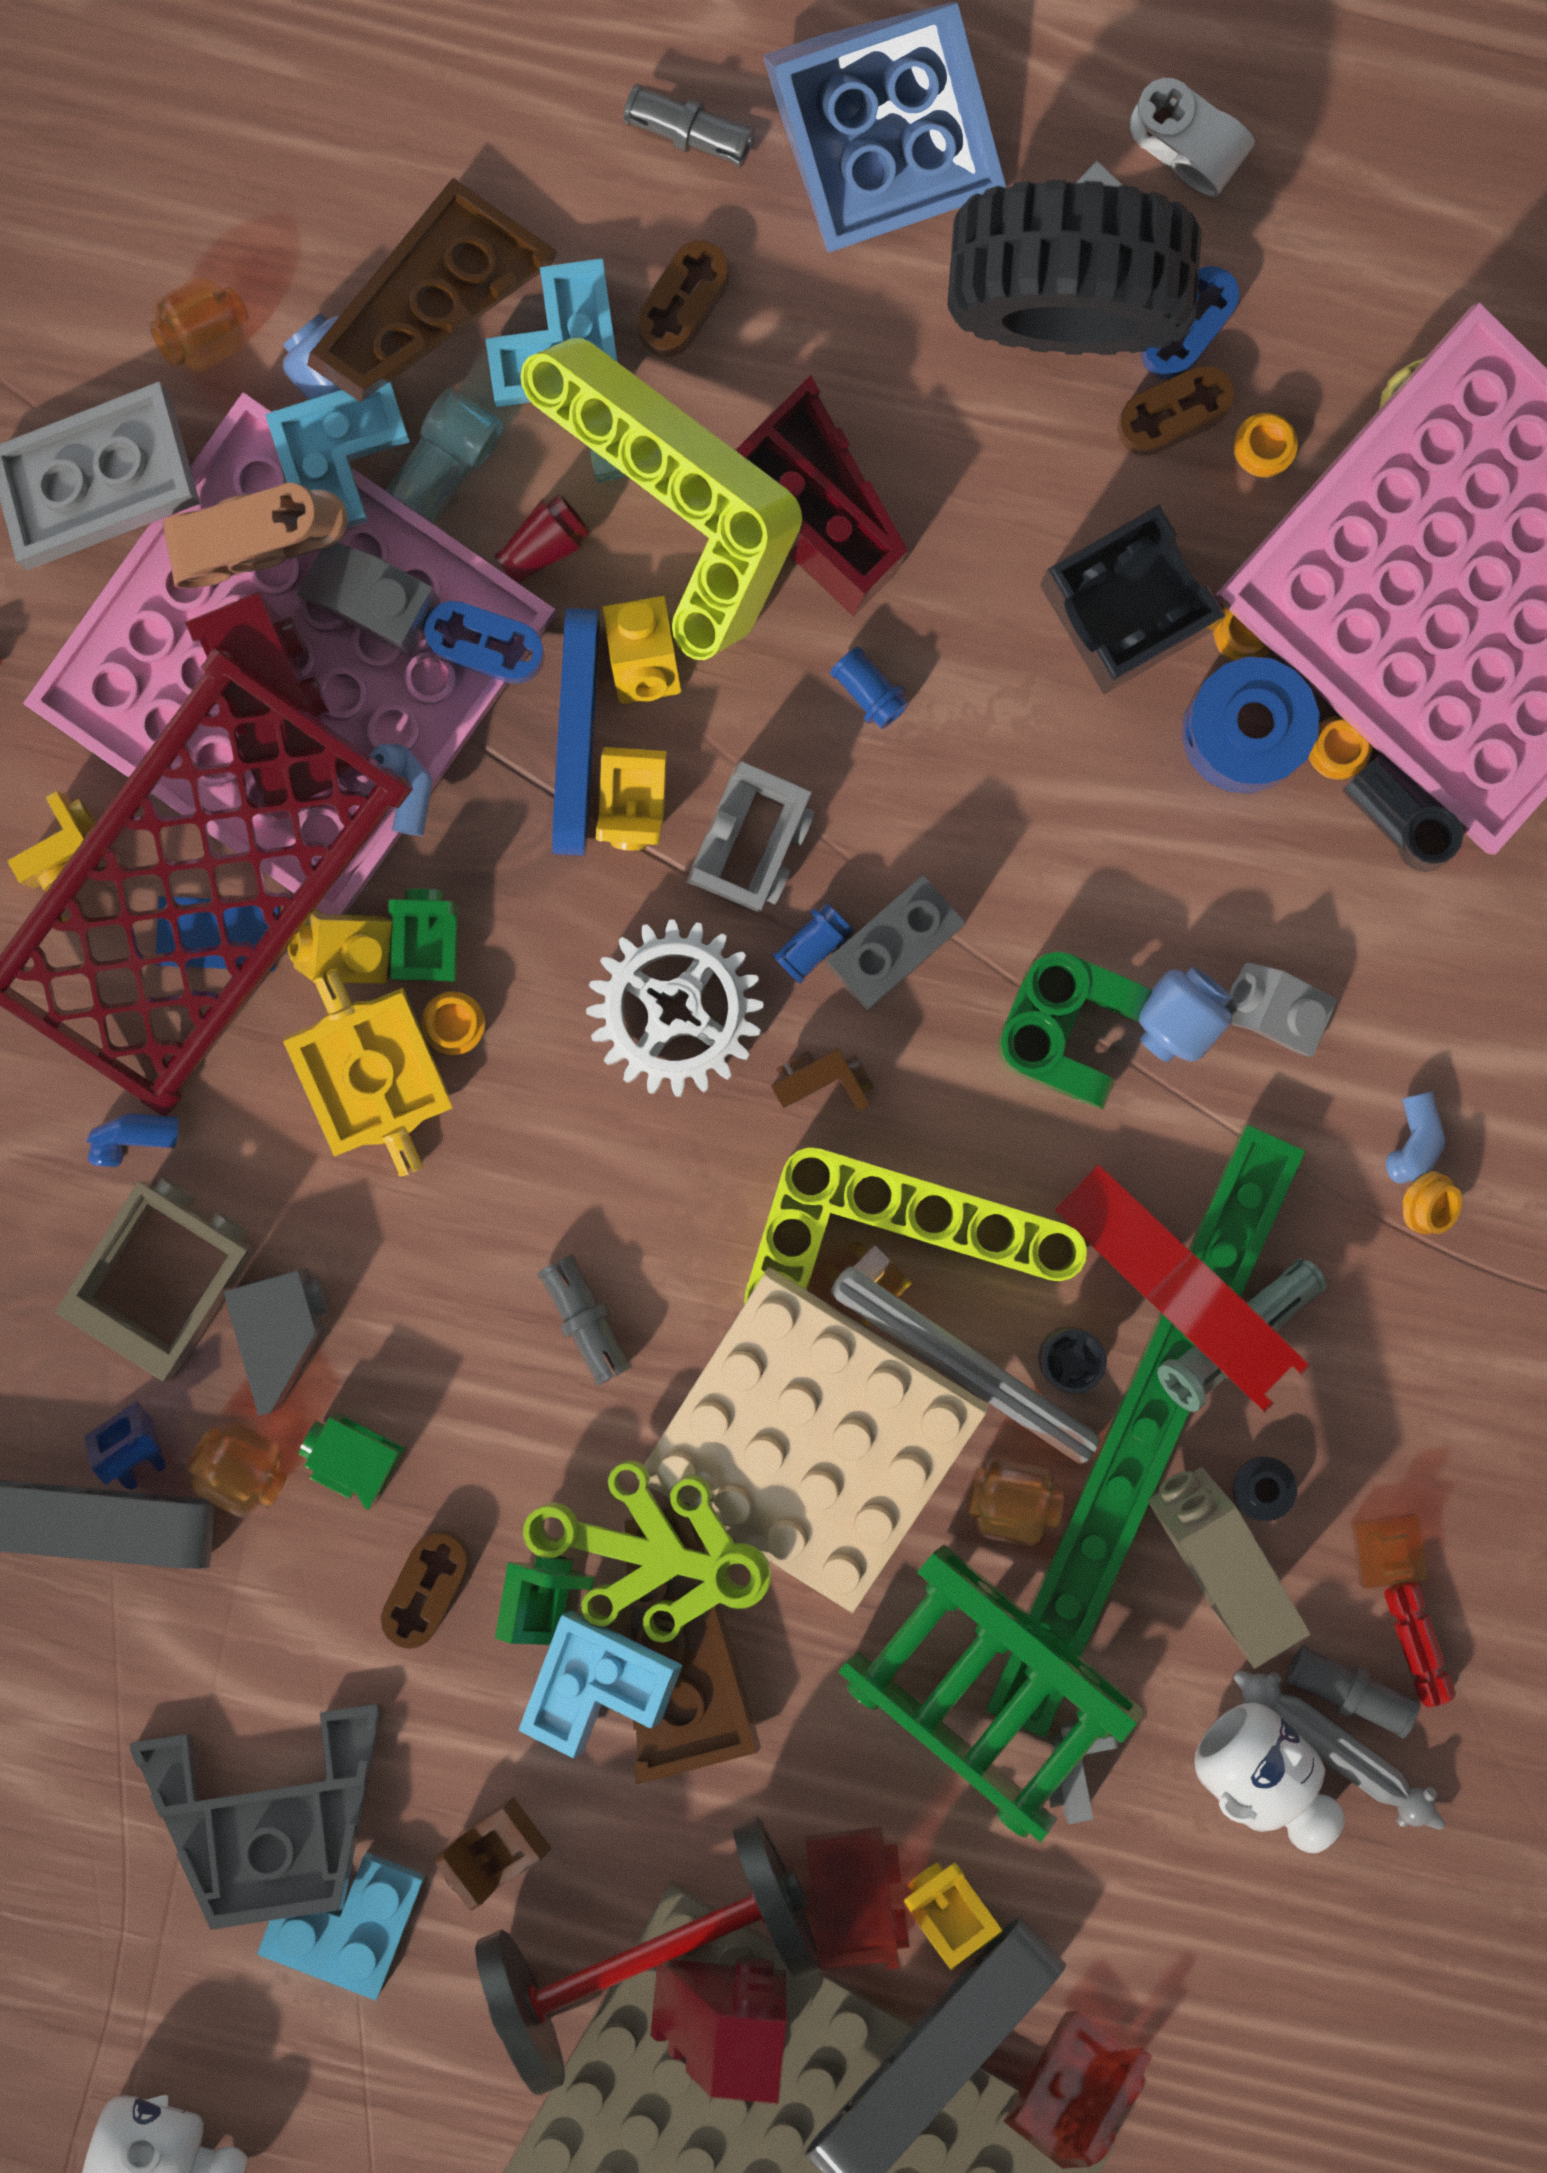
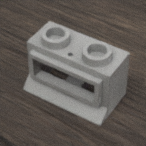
M739 762L731 773L685 883L709 891L755 912L762 910L765 901L775 905L790 872V869L781 866L790 842L798 846L802 844L815 814V811L806 807L812 792L745 762ZM755 793H758L783 804V808L748 890L719 877Z

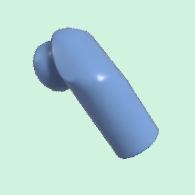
M381 744L373 749L370 757L384 767H388L398 775L405 777L413 787L412 792L400 808L395 809L392 831L424 836L432 790L431 776L406 747L399 744Z
M1433 1091L1402 1099L1411 1135L1402 1150L1390 1152L1386 1158L1387 1173L1395 1183L1404 1184L1410 1180L1414 1183L1423 1174L1433 1171L1445 1148V1135Z

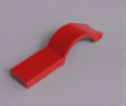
M1099 1164L1054 1209L1264 1412L1274 1404L1265 1394L1291 1367L1300 1375L1310 1367L1245 1301L1186 1248Z

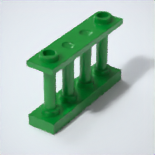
M943 1544L930 1555L917 1572L928 1582L924 1587L927 1595L876 1659L871 1662L858 1651L845 1662L838 1672L849 1681L846 1687L856 1700L872 1710L880 1707L999 1808L996 1814L1006 1827L1024 1838L1030 1834L1041 1843L1057 1820L1053 1814L1043 1807L1099 1737L1107 1739L1111 1734L1122 1743L1137 1725L1145 1710ZM957 1608H960L978 1623L975 1627L977 1637L925 1702L921 1704L892 1679L946 1611L955 1612ZM1009 1649L1028 1665V1668L1025 1670L1028 1678L976 1743L971 1746L942 1721L997 1652L1005 1654ZM1060 1692L1079 1708L1076 1712L1079 1720L1022 1789L994 1766L993 1762L1047 1695L1056 1696Z

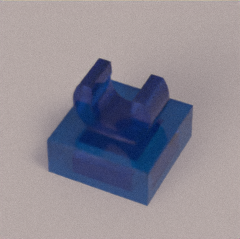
M138 1401L84 1436L90 1468L105 1485L118 1478L123 1487L129 1490L138 1487V1483L132 1467L143 1460L150 1461L159 1472L166 1468L162 1449L157 1442L152 1417Z

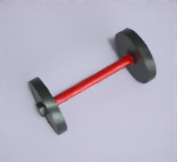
M757 1816L733 1826L736 1848L751 1887L750 1896L539 1989L520 1948L506 1931L501 1929L477 1940L475 1945L477 1969L492 2023L498 2036L503 2041L518 2074L532 2093L540 2096L562 2086L565 2080L563 2056L550 2013L759 1920H762L767 1926L783 1962L794 1979L799 1981L821 1971V1960L803 1910V1908L809 1906L804 1889L795 1870H786L770 1834Z

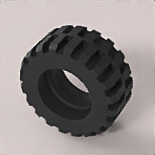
M1047 180V183L1024 181L1013 183L1011 187L1006 188L1002 186L988 188L983 194L976 193L969 197L954 218L947 301L948 309L955 323L965 332H973L975 337L986 341L995 340L999 342V345L1013 348L1019 346L1030 348V351L1045 353L1055 351L1064 352V354L1082 355V353L1116 355L1117 352L1128 351L1130 353L1145 352L1151 347L1163 348L1169 346L1172 341L1178 342L1195 322L1202 230L1193 213L1189 212L1185 205L1178 201L1169 202L1168 197L1156 192L1144 193L1139 191L1137 187L1127 185L1116 187L1104 185V182L1085 180L1084 183L1067 182L1066 180Z

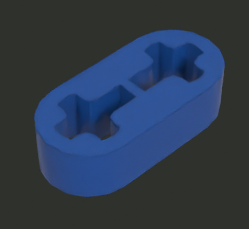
M1217 266L1199 268L1198 288L1206 292L1212 285L1218 287L1222 291L1218 302L1224 308L1221 310L1217 306L1212 305L1199 320L1195 318V322L1188 330L1189 334L1185 337L1180 348V352L1185 356L1184 359L1173 355L1166 362L1158 356L1160 348L1154 347L1141 352L1143 364L1152 375L1160 379L1169 380L1191 370L1229 321L1239 302V288L1235 278L1228 271ZM1197 292V302H1198L1200 295H1199V293Z
M457 601L439 604L431 610L425 621L424 633L427 643L439 658L454 665L514 684L530 681L538 675L544 665L545 652L540 637L533 628L522 622ZM456 616L464 617L463 625L466 630L481 636L478 645L465 640H457L454 648H446V639L438 631L441 623L452 625ZM516 637H523L524 646L532 654V658L529 662L518 661L514 669L506 668V659L503 654L489 649L491 640L504 645H512Z

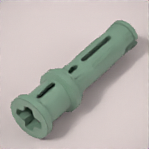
M1298 1258L1280 1277L1265 1287L1247 1304L1276 1332L1297 1314L1303 1306L1326 1290V1280L1321 1271L1307 1259L1303 1261L1302 1258ZM1195 1345L1178 1360L1168 1359L1158 1367L1157 1372L1161 1385L1172 1400L1191 1412H1196L1206 1404V1395L1225 1378H1228Z

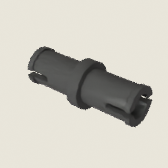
M637 83L632 88L624 108V124L634 125L674 141V148L684 152L695 148L732 162L735 166L742 167L748 158L753 144L754 127L750 125L745 126L705 111L704 103L692 98L687 103L644 88L643 85Z
M572 1254L560 1259L559 1263L556 1264L567 1286L563 1283L554 1263L539 1271L537 1276L542 1280L564 1321V1324L559 1326L565 1338L572 1336L595 1379L596 1386H599L614 1377L603 1355H605L616 1377L633 1366L627 1360L605 1317L610 1315L605 1303L597 1304Z
M1303 1644L1295 1654L1286 1676V1683L1294 1684L1336 1704L1337 1713L1348 1718L1354 1713L1398 1734L1397 1736L1403 1739L1406 1738L1412 1729L1421 1706L1419 1700L1409 1698L1370 1679V1672L1360 1666H1356L1351 1670L1309 1650V1647Z

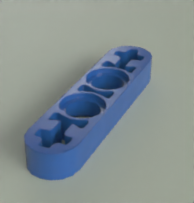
M566 609L552 829V851L556 855L585 856L587 850L600 638L599 609Z

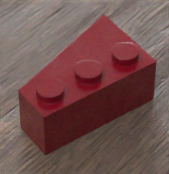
M810 375L735 451L785 487L796 498L801 508L802 523L788 556L854 617L896 575L908 549L870 480L865 481L848 450L850 444L841 428L835 427L819 398L820 390Z
M259 592L185 622L192 640H198L201 643L206 657L210 655L215 646L228 650L232 656L244 663L246 668L320 721H322L321 715L330 712L316 677L304 679L296 656L306 652L292 618L288 617L281 620L279 615ZM233 681L224 692L230 700L233 711L239 715L266 712L270 709V707ZM287 719L282 721L286 747L291 753L319 751L324 748L322 744ZM271 722L243 723L236 727L238 744L245 759L269 758L279 754L276 730ZM339 757L336 760L340 786L343 790L350 792L344 775L354 770L350 764ZM320 759L304 761L290 766L294 792L298 797L325 796L334 791L330 767L326 761ZM268 766L250 769L265 804L281 802L287 799L284 774L279 767ZM314 806L304 807V808L300 809V810L298 811V813H299V812H302V811H304V810H307V809H309V808H312V807H314ZM286 811L269 812L279 821L290 817V814Z
M755 1957L738 1958L735 1961V1965L674 1959L658 1965L650 2036L655 2041L669 2040L668 2054L673 2059H683L684 2056L687 2058L685 2072L710 2098L779 2104L787 2022L786 1970L774 1969L772 1961Z

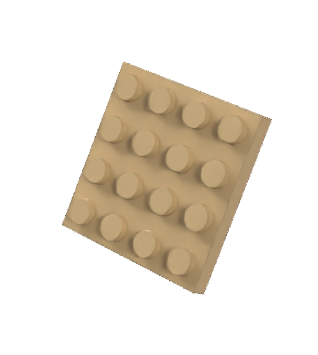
M768 1267L644 1463V1466L650 1474L649 1486L669 1499L673 1486L682 1478L695 1475L705 1479L712 1490L710 1504L733 1539L758 1548L768 1561L849 1612L854 1613L986 1415L989 1404ZM686 1485L681 1489L683 1503L689 1502L690 1507L700 1506L702 1496L696 1487Z

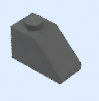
M340 543L321 549L297 593V596L409 657H411L424 633L425 621L428 615L441 602L433 587L373 555Z
M308 1269L294 1271L224 1291L258 1416L271 1413L282 1407L325 1330L321 1317L330 1314L327 1296L319 1278L311 1280Z

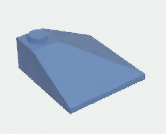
M954 1L822 34L763 55L780 117L828 252L960 208L969 197L976 193L983 194L988 188L995 186L1006 188L957 2Z

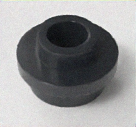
M1260 1456L1246 1461L1237 1470L1232 1483V1492L1237 1506L1246 1515L1259 1521H1272L1284 1516L1292 1508L1297 1497V1482L1293 1472L1285 1463L1273 1457ZM1262 1478H1272L1277 1486L1276 1494L1270 1500H1258L1255 1495L1256 1483Z

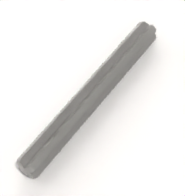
M854 1267L846 1268L835 1281L831 1292L839 1302L1078 1464L1086 1463L1098 1448L1100 1439L1094 1431Z

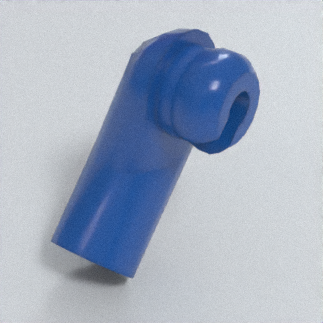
M129 1113L93 1128L87 1137L86 1143H90L88 1161L94 1166L118 1167L123 1161V1145L175 1149L178 1138V1118Z

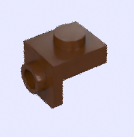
M839 1048L816 1061L810 1051L801 1054L776 1069L782 1080L771 1085L781 1107L785 1109L839 1079L856 1112L869 1106L864 1093L874 1088L857 1056L854 1055L845 1060Z
M512 1797L462 1830L435 1857V1864L444 1875L449 1887L458 1894L469 1910H474L482 1905L497 1888L541 1861L552 1848L516 1799Z

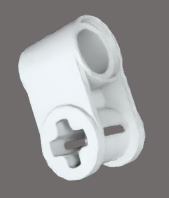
M1161 78L1152 81L1144 89L1130 118V131L1136 143L1174 170L1191 188L1208 197L1214 198L1220 194L1255 145L1252 134L1243 124L1229 114L1215 108L1188 88L1185 83L1175 78ZM1173 95H1176L1178 100L1172 98ZM1164 107L1172 113V116L1166 119L1163 124H1160L1152 117L1154 113H1158Z

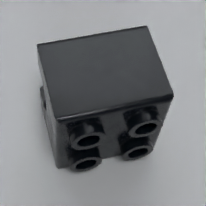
M1160 504L1047 569L1040 584L1041 589L1103 694L1108 693L1213 632L1226 616L1208 585L1200 586L1185 565L1176 544L1178 534Z

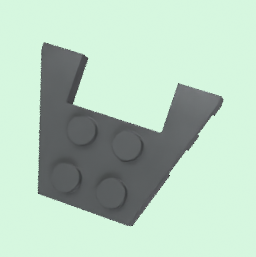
M372 1704L320 1713L327 1774L326 1781L199 1801L192 1735L183 1734L130 1743L131 1755L136 1766L140 1767L152 1793L150 1797L159 1817L163 1818L177 1848V1857L210 1930L324 1913L344 1908L381 1720L380 1705Z

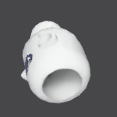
M1256 1702L1237 1705L1218 1718L1205 1732L1195 1752L1194 1764L1196 1774L1203 1786L1220 1801V1809L1228 1818L1238 1823H1244L1251 1829L1260 1832L1277 1830L1286 1826L1291 1842L1300 1850L1312 1854L1327 1849L1340 1836L1345 1825V1817L1341 1805L1327 1795L1318 1794L1325 1777V1768L1320 1756L1278 1713Z
M166 2094L148 2100L123 2095L108 2101L101 2111L82 2173H244L248 2157L243 2151L235 2147L225 2146L217 2150L202 2147L204 2124L201 2116L168 2106V2095Z

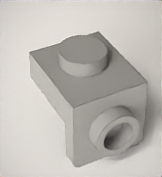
M1247 962L1231 987L1229 995L1232 999L1227 1006L1232 1015V1025L1252 1030L1298 1054L1313 1058L1338 999L1285 971Z
M1078 1720L1062 1724L1060 1726L1061 1734L1048 1736L1051 1754ZM1111 1734L1107 1739L1099 1737L1086 1754L1118 1748L1117 1739ZM1082 1759L1048 1800L1050 1808L1062 1806V1811L1068 1824L1094 1819Z

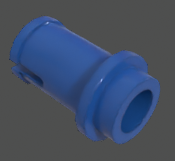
M859 646L843 656L830 671V675L842 684L866 712L864 720L867 724L875 722L880 729H884L893 723L909 706V702L903 697L906 692L905 688L902 685L894 687L868 659Z
M829 903L820 911L813 907L810 910L813 917L787 943L772 954L778 963L799 984L839 944H845L847 942L845 938L854 931Z

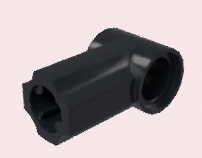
M1382 753L1371 761L1342 790L1398 848V853L1404 863L1414 870L1423 872L1437 870L1452 859L1462 845L1463 830L1456 815L1445 808H1440L1409 776ZM1429 824L1441 830L1445 838V848L1441 854H1425L1417 847L1414 840V832L1417 826Z

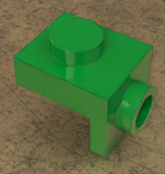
M405 889V900H389L388 913L392 915L391 980L457 982L459 906L453 901H443V890Z
M535 1555L534 1563L508 1562L495 1639L509 1644L550 1645L560 1617L565 1613L569 1589L592 1590L595 1576L573 1570L574 1559L561 1555L555 1558H543Z

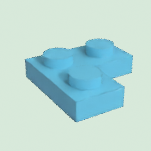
M603 258L540 267L548 330L486 338L496 407L530 403L531 401L527 398L522 388L520 377L522 365L528 357L568 339L583 338L617 361Z
M391 381L361 403L345 391L339 390L265 414L286 482L300 484L307 487L310 491L322 489L336 494L343 501L347 510L346 529L368 522L349 461L410 442Z
M572 1610L566 1612L560 1617L519 1731L571 1758H575L584 1752L602 1704L652 1729L662 1721L683 1665L605 1626H594L587 1622L584 1616Z
M366 1852L342 1911L336 1910L269 1921L257 1955L377 2001L425 1874Z

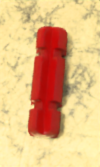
M1414 1581L1394 1584L1385 1590L1384 1596L1390 1614L1398 1618L1394 1626L1409 1670L1413 1672V1675H1417L1418 1679L1413 1682L1419 1700L1426 1707L1446 1704L1455 1698L1456 1692L1450 1674L1442 1670L1446 1662L1430 1615L1423 1613L1422 1609L1426 1607L1421 1588Z

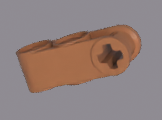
M283 483L257 493L239 495L222 500L216 506L203 510L184 512L168 517L162 521L174 585L177 588L186 589L211 586L227 581L234 575L272 568L282 564L287 559L329 548L338 543L345 533L347 527V510L345 505L336 494L327 490L310 491L307 487L300 484Z

